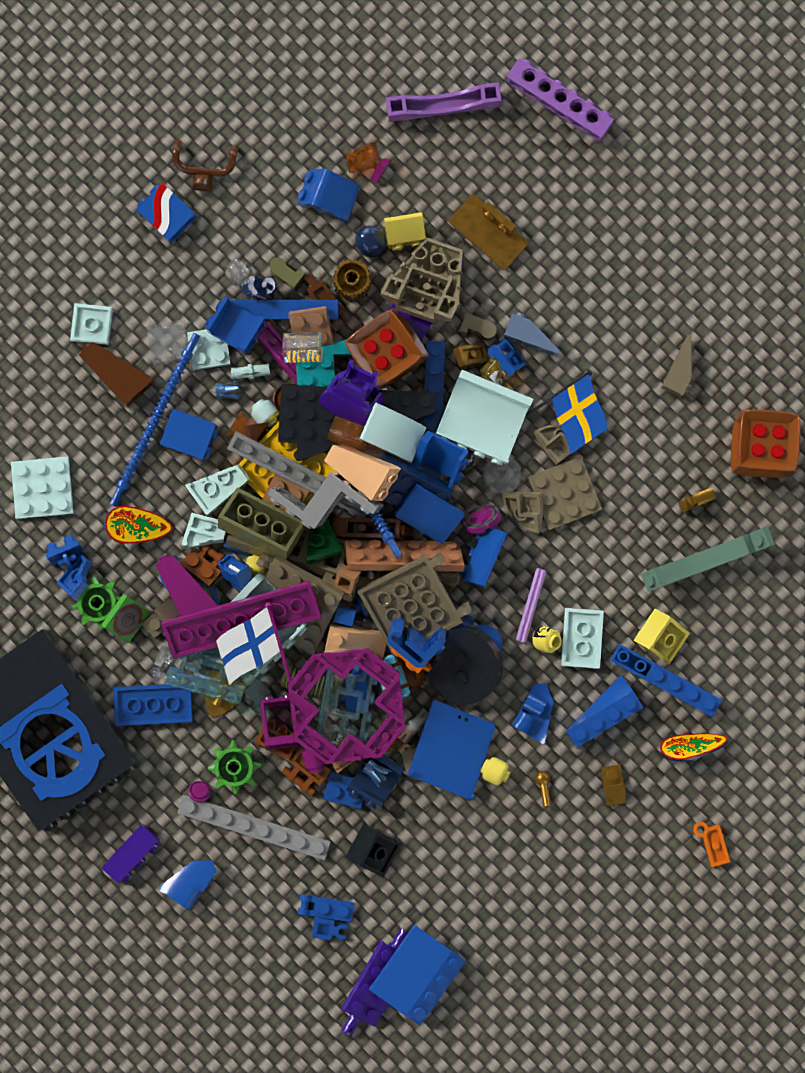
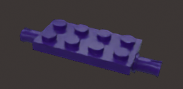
M399 928L394 940L389 944L380 940L341 1009L349 1013L350 1016L341 1031L349 1036L353 1035L360 1021L375 1027L388 1006L386 1001L370 991L369 988L404 940L408 931Z

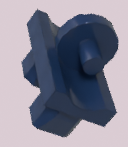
M257 276L249 277L250 282L243 284L245 296H253L256 300H274L271 295L277 289V283L274 279H262Z

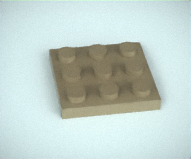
M581 456L528 477L533 492H543V518L548 531L602 510Z

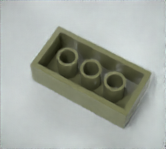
M238 487L218 516L219 529L274 557L279 556L285 560L292 553L305 528L301 523V519L292 517L287 512Z

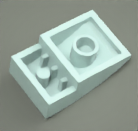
M375 403L360 439L412 463L419 442L427 427Z

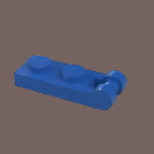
M300 894L301 907L298 908L297 914L347 922L352 921L354 902ZM309 902L315 903L314 910L308 909Z

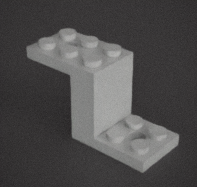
M337 471L329 473L307 505L280 485L272 487L267 493L274 504L284 506L286 508L285 511L289 515L299 517L302 520L301 523L309 529L322 526L343 495L350 502L354 503L355 501L360 504L359 508L367 514H375L384 506L379 501L369 500Z

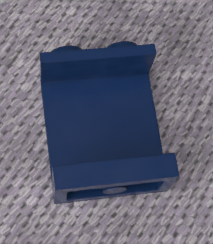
M385 755L380 758H366L346 791L349 792V796L353 799L364 801L369 809H377L379 811L405 768ZM371 759L377 765L391 771L388 774H383L386 777V781L381 780L380 787L376 785L369 775L362 772Z

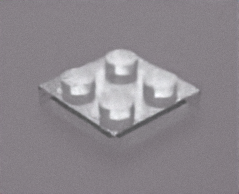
M184 320L146 327L154 365L179 360L178 358L182 357L181 352L188 345Z

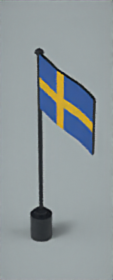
M587 369V372L525 415V418H527L552 400L557 421L568 443L570 455L607 430L604 412L592 387L590 379L592 371L590 369ZM468 450L466 459L469 461L465 469L474 463L473 459L475 456L473 451Z

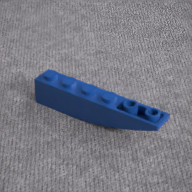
M621 644L618 645L610 660L710 718L714 716L722 701Z

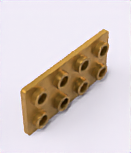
M472 194L449 219V223L502 270H506L529 244L516 231L514 223L490 202L484 203L475 194Z

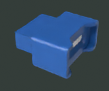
M228 554L217 563L223 578L231 582L232 587L240 592L254 578L249 565L236 560L232 554Z

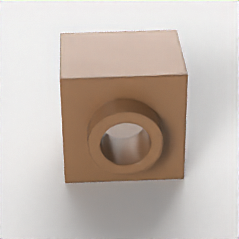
M343 564L337 572L334 587L351 595L357 587L361 572L358 570H348V566Z

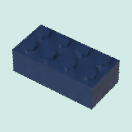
M385 451L380 457L381 460L401 468L397 480L392 483L387 497L383 499L384 501L399 508L416 484L447 503L452 497V488H448L449 483Z

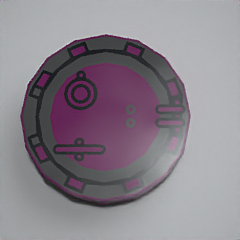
M482 505L471 510L464 517L463 524L469 533L486 532L485 529L489 527L492 529L499 523L501 514L495 505Z

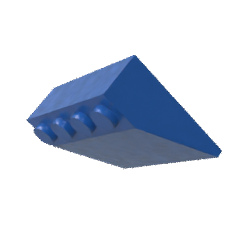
M414 924L369 990L421 1026L466 961L457 952Z

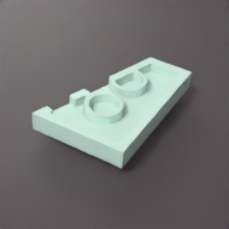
M235 465L211 476L188 483L185 486L204 513L210 515L233 495L237 487L241 489L251 479L240 465Z

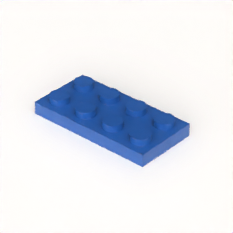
M191 683L113 687L115 726L193 722Z

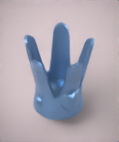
M238 380L227 384H216V391H211V393H216L217 399L230 398L239 400V395L227 393L236 391L239 388L238 384L229 385Z
M372 759L367 764L362 762L365 765L362 772L369 775L376 785L380 787L381 780L386 781V777L383 774H388L391 771L377 765Z

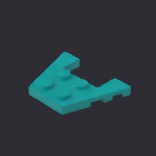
M347 339L317 348L320 349L319 360H317V349H315L314 360H312V350L310 351L309 361H307L308 352H305V361H302L303 353L300 354V361H297L298 355H296L297 385L328 387L335 378L334 357H352L345 344Z

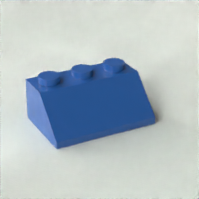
M490 527L485 529L486 532L477 534L476 540H478L476 548L472 546L468 555L471 558L469 565L465 564L464 571L461 572V575L464 576L463 581L482 589L485 587L507 535L504 531L494 528L490 529Z

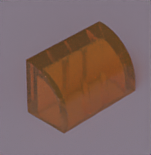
M338 416L334 417L327 437L328 440L364 452L367 444L366 441L360 439L365 426Z

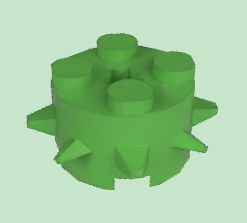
M96 577L92 578L91 585L87 586L79 596L78 602L72 606V609L79 610L81 615H83L81 622L83 626L92 621L97 623L100 629H104L101 626L121 598L113 591L115 582L111 581L107 585L99 584ZM98 598L100 601H102V604L99 608L97 606H94V603L97 602Z
M232 740L229 749L224 751L217 748L214 749L217 759L214 765L208 767V770L215 772L218 778L217 788L225 784L231 786L234 794H237L240 785L245 783L252 786L255 785L252 775L255 769L261 767V764L253 761L251 756L252 746L244 750L238 748L235 740ZM233 761L236 762V765H239L236 773L233 769H230Z

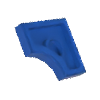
M79 554L72 563L73 567L66 570L57 581V584L70 597L77 600L88 586L86 576L93 563L82 554Z

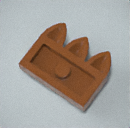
M275 719L267 721L270 738L287 736L288 730L286 725L280 726L275 731ZM261 729L254 744L265 749L263 729ZM296 747L268 751L289 761Z

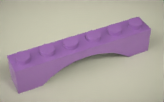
M499 82L482 84L462 91L439 95L386 97L388 121L394 122L501 107Z

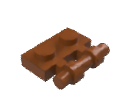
M210 544L198 546L201 548L199 553L192 549L181 562L187 571L209 588L222 575L217 563L226 557L223 553H218ZM207 555L214 559L212 563L205 559Z
M301 746L289 761L295 768L290 770L286 766L282 773L287 776V780L297 784L303 793L307 792L312 796L316 791L310 786L314 781L320 786L332 770L324 764V770L309 773L301 752L304 748ZM299 771H302L309 777L306 782L297 775Z

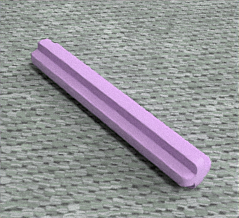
M537 568L516 637V640L525 643L546 574V571Z

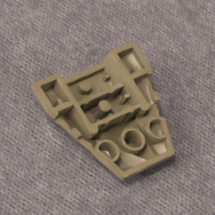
M427 237L412 252V256L407 262H403L400 265V269L394 275L391 274L387 278L380 296L389 303L395 304L398 311L432 323H437L438 320L443 322L452 321L459 306L463 250Z

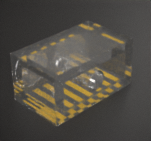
M322 332L284 334L282 345L284 363L322 362Z

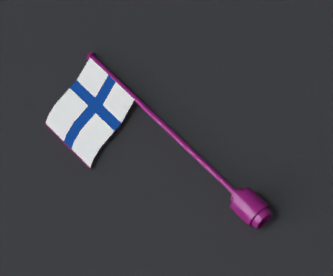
M267 602L264 606L266 608L254 617L228 630L216 640L229 685L241 675L263 665L279 652L289 683L292 681L270 602ZM306 748L301 751L309 773L324 770L325 763Z

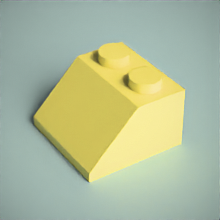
M422 212L384 218L388 249L398 251L404 249V246L410 245L412 248H416L426 239Z
M654 609L634 641L669 665L690 633L673 618Z

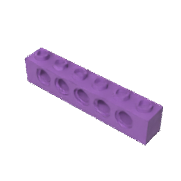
M519 58L506 76L508 84L599 143L613 124L614 119L610 113L605 110L600 111L593 102L580 98L579 93L566 89L562 82L552 80L545 71L535 69L533 64L526 59L521 60ZM530 75L534 80L527 82L524 77ZM546 85L550 90L543 92L540 87ZM563 96L566 100L558 102L556 97ZM579 106L581 111L576 113L572 110V107ZM589 116L596 117L597 122L591 123L588 121L587 118Z

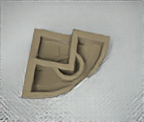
M549 425L534 432L538 442L556 465L570 456L568 443L561 428L557 429L556 425Z
M543 492L503 493L504 505L509 515H514L520 521L518 525L530 532L540 533L543 520Z

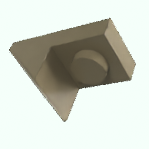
M168 599L156 608L155 612L142 623L143 627L155 639L163 632L162 621L180 616L171 599Z

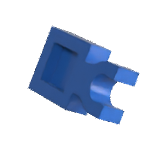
M314 917L311 936L312 938L331 940L332 935L339 939L345 940V934H340L339 930L341 928L347 929V923L334 925V919Z

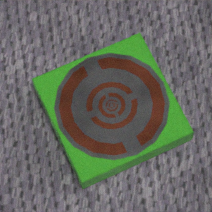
M123 594L101 626L129 643L151 612Z

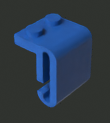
M311 169L305 176V184L298 194L299 200L297 205L312 207L328 216L331 214L336 216V220L348 222L361 186L328 169Z
M397 618L391 622L387 642L413 666L423 667L435 654L439 655L444 650L446 631L441 626L427 640L412 626L408 629L407 636L404 635V619Z

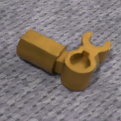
M712 488L693 495V497L690 496L678 501V504L683 513L695 508V505L698 507L715 500L716 497Z

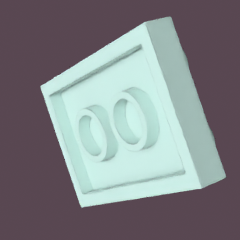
M565 608L561 666L600 669L604 611Z

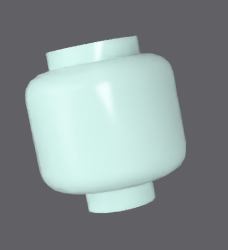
M261 399L252 406L251 416L257 424L269 422L268 427L271 428L278 423L279 411L270 400L264 401Z

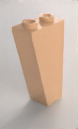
M333 445L324 460L371 501H383L387 497L388 490L392 483L397 480L398 473L401 470L396 465L346 445Z

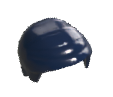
M368 225L358 230L355 236V243L362 255L375 258L384 252L386 237L379 228Z

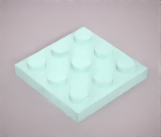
M68 456L11 462L15 519L74 514Z

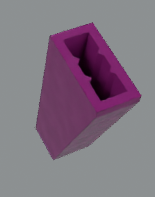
M167 554L158 559L159 562L155 565L180 616L219 606L175 556L169 557Z

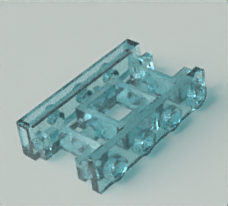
M218 647L179 657L178 659L182 660L180 668L169 667L166 676V684L183 688L194 693L205 694L212 698L223 699L230 703L240 704L242 701L245 686L237 684L239 677L232 682L231 687L221 684L222 679L226 681L228 679ZM193 658L199 661L198 664L188 662V659ZM202 665L220 670L218 677L213 678L200 674ZM186 669V670L193 671V672H194V675H193V676H190V675L183 674V673H184V670ZM252 670L241 676L249 678Z
M327 668L317 731L330 741L332 740L333 731L344 734L351 732L356 736L357 729L348 728L349 719L359 720L360 713H363L359 739L367 742L369 731L365 730L366 723H370L372 716L369 706L374 704L375 693H372L373 685L377 686L378 681L370 676L366 700H363L364 692L354 690L355 682L365 683L366 677L369 674L364 670L362 676L348 673L344 678L348 680L347 688L337 687L335 694H332L336 674ZM340 694L358 697L356 714L337 710ZM332 707L331 716L341 717L340 726L330 725L329 732H326L329 709Z

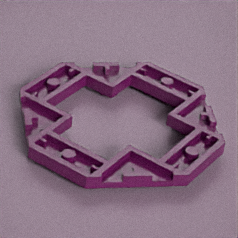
M369 648L312 654L288 684L295 741L325 764L372 757L380 758L405 728L399 671ZM357 665L386 687L374 703L389 715L366 744L350 732L339 747H337L309 725V722L317 714L319 708L306 699L305 696L327 668L344 680L352 668Z

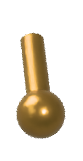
M539 771L535 776V781L540 785L543 807H551L548 790L550 775L546 771Z

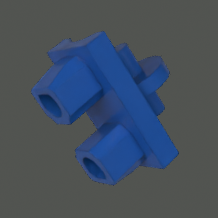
M73 535L65 537L63 539L65 546L60 548L56 542L47 545L48 553L45 555L52 566L58 564L60 567L66 564L70 569L73 567L71 562L77 559L76 556L84 553L82 546L75 540Z

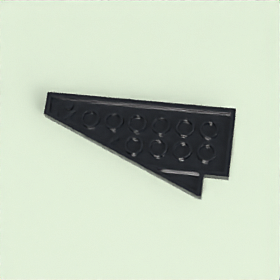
M281 384L278 443H296L297 462L330 451L333 445H347L361 440L360 436L364 427L340 418L319 403L318 399L327 387ZM374 390L366 400L369 402V405L372 403ZM393 390L378 391L384 396L385 407L412 420L420 419L435 412L436 393Z

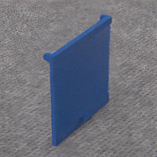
M432 700L429 714L427 715L407 776L468 800H473V793L496 724L439 701Z

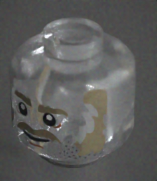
M236 258L226 266L225 274L232 285L236 287H243V284L249 283V277L254 274L249 264L243 259L239 260V258Z

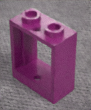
M289 694L282 696V698L275 699V697L271 696L260 700L259 707L265 750L302 746L295 741L294 735L269 737L266 709L290 707Z

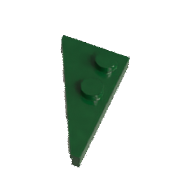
M328 517L322 526L310 529L306 557L307 565L342 554L341 546Z

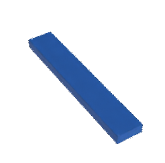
M230 300L255 316L260 315L265 319H289L288 314L290 311L327 306L329 320H339V300Z

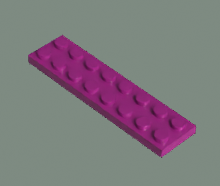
M311 581L162 621L161 626L173 659L218 647L216 640L221 635L254 617L266 608L264 606L267 602L272 604L271 610L277 630L321 619L322 614Z

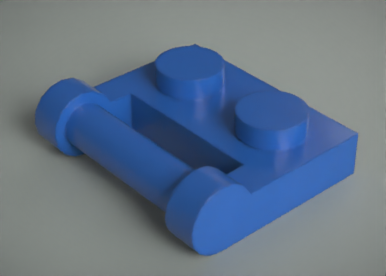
M507 338L501 340L498 345H493L488 349L489 356L495 357L500 363L501 369L508 373L509 376L527 364L522 355Z

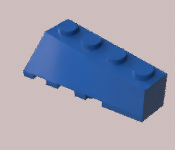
M620 675L565 732L575 748H578L642 709L643 706L622 675Z

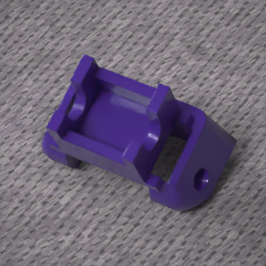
M351 359L347 365V370L338 373L318 399L319 403L340 418L365 427L374 404L378 403L382 406L385 404L383 394L378 392L380 386L376 385L379 372L375 371L371 374L355 366L354 360ZM374 390L372 403L369 405V402L366 400Z

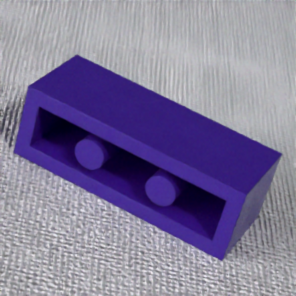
M141 824L101 868L118 884L122 881L125 883L133 875L131 871L135 866L139 868L146 861L144 857L148 852L152 854L159 847L157 843L160 839L147 826Z

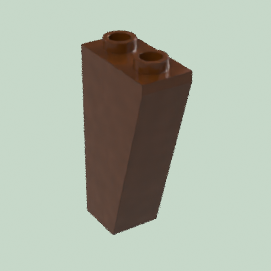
M333 517V531L337 538L383 541V535L379 534L378 526L374 525L375 522L372 521V518ZM384 518V523H387V528H390L389 532H392L395 536L394 540L410 541L413 534L411 525L401 519Z

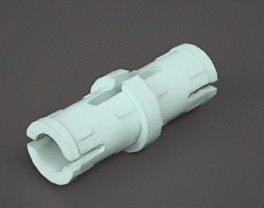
M269 363L253 366L248 364L245 367L231 368L232 380L269 376Z

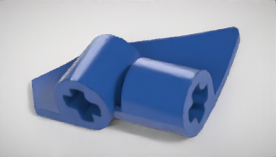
M546 683L532 686L522 703V709L512 724L513 727L542 744L546 740L554 703Z
M213 860L190 862L160 886L159 889L182 907L190 910L216 873Z

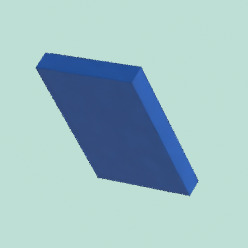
M418 484L415 485L394 513L397 518L440 544L444 543L465 516L464 512Z

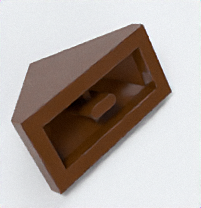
M269 422L244 426L247 437L259 443L264 436Z

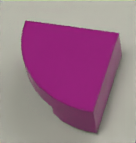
M384 158L377 165L371 180L377 183L391 161Z

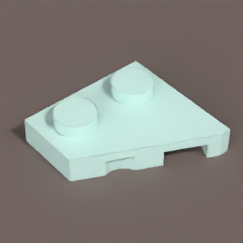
M191 513L181 548L186 549L224 542L226 532L218 528V519Z

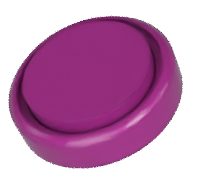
M203 781L193 782L188 790L189 797L198 803L208 800L211 793L210 786Z

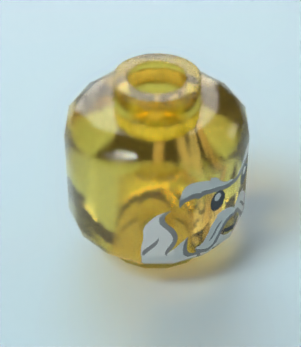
M496 359L489 360L480 371L481 378L498 385L509 376L508 373L501 369L500 363Z

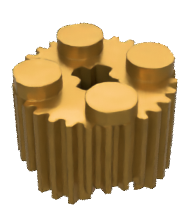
M346 259V262L343 260V263H339V267H336L337 270L333 274V283L338 295L340 294L341 297L349 301H354L355 298L356 300L358 298L361 299L362 296H365V293H368L371 287L369 268L364 263L361 264L360 261L357 262L352 259L350 261ZM353 276V279L356 277V282H349V277Z

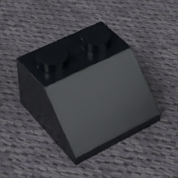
M363 823L345 857L358 866L384 878L402 843L378 829Z

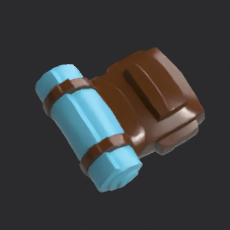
M394 654L388 655L384 659L399 671L402 698L407 697L411 693L410 689H415L426 681L424 669L417 674L406 666V662L401 657L398 658Z

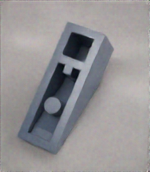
M518 312L516 314L512 313L504 334L505 339L507 338L556 357L558 356L560 350L530 319H527L526 315Z

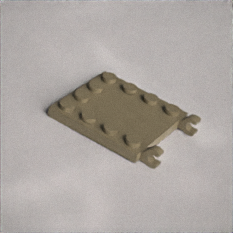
M441 552L430 559L427 555H424L357 589L359 596L392 654V648L388 644L387 638L390 624L394 619L401 618L405 620L404 635L407 636V631L412 626L428 640L440 626L447 631L463 623L461 617L472 612L469 602L462 604L456 609L434 567L445 562Z
M263 553L256 565L269 569L265 578L277 589L311 581L322 618L308 622L306 625L308 629L301 636L297 634L293 638L296 641L293 645L311 655L315 654L345 592L279 556L272 559Z

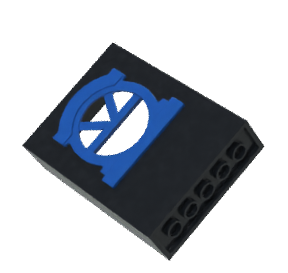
M41 629L0 658V777L38 832L43 830L47 832L58 826V820H66L72 816L75 808L81 809L89 804V799L92 796L95 798L106 791V786H114L120 782L123 774L129 775L137 770L138 767L136 765L140 762L50 632ZM42 714H56L66 718L74 725L25 760L23 759L20 739L22 731L29 721ZM76 733H79L82 741V752L79 753L62 745V743ZM54 750L79 761L77 767L70 774L61 778H56ZM45 755L47 777L40 776L30 769L31 765Z

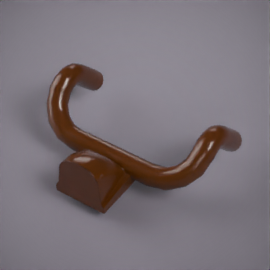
M181 140L175 141L172 159L179 171L194 175L192 190L211 192L213 176H226L235 168L239 148L237 145H232L229 152L228 165L223 169L185 166L180 161Z

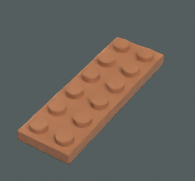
M345 540L344 547L348 570L394 571L424 555H427L430 559L441 552L445 562L435 566V571H464V562L459 542L444 541L443 544H440L437 541L395 540L403 554L402 557L396 559L389 545L384 543V541Z

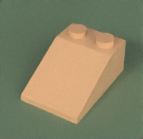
M332 620L324 653L369 648L383 659L386 642L380 631L356 625L348 626L333 622L334 620Z

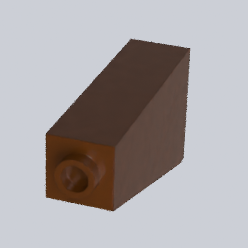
M94 342L86 344L80 350L79 356L126 407L130 406L155 383L149 375Z

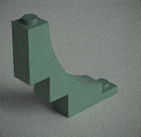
M767 526L688 557L641 573V576L649 592L775 545Z

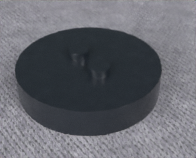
M471 626L453 627L446 631L444 650L439 655L435 654L428 661L432 669L429 672L426 671V675L433 689L447 701L459 705L475 704L489 696L499 685L503 674L502 655L493 639L480 629Z

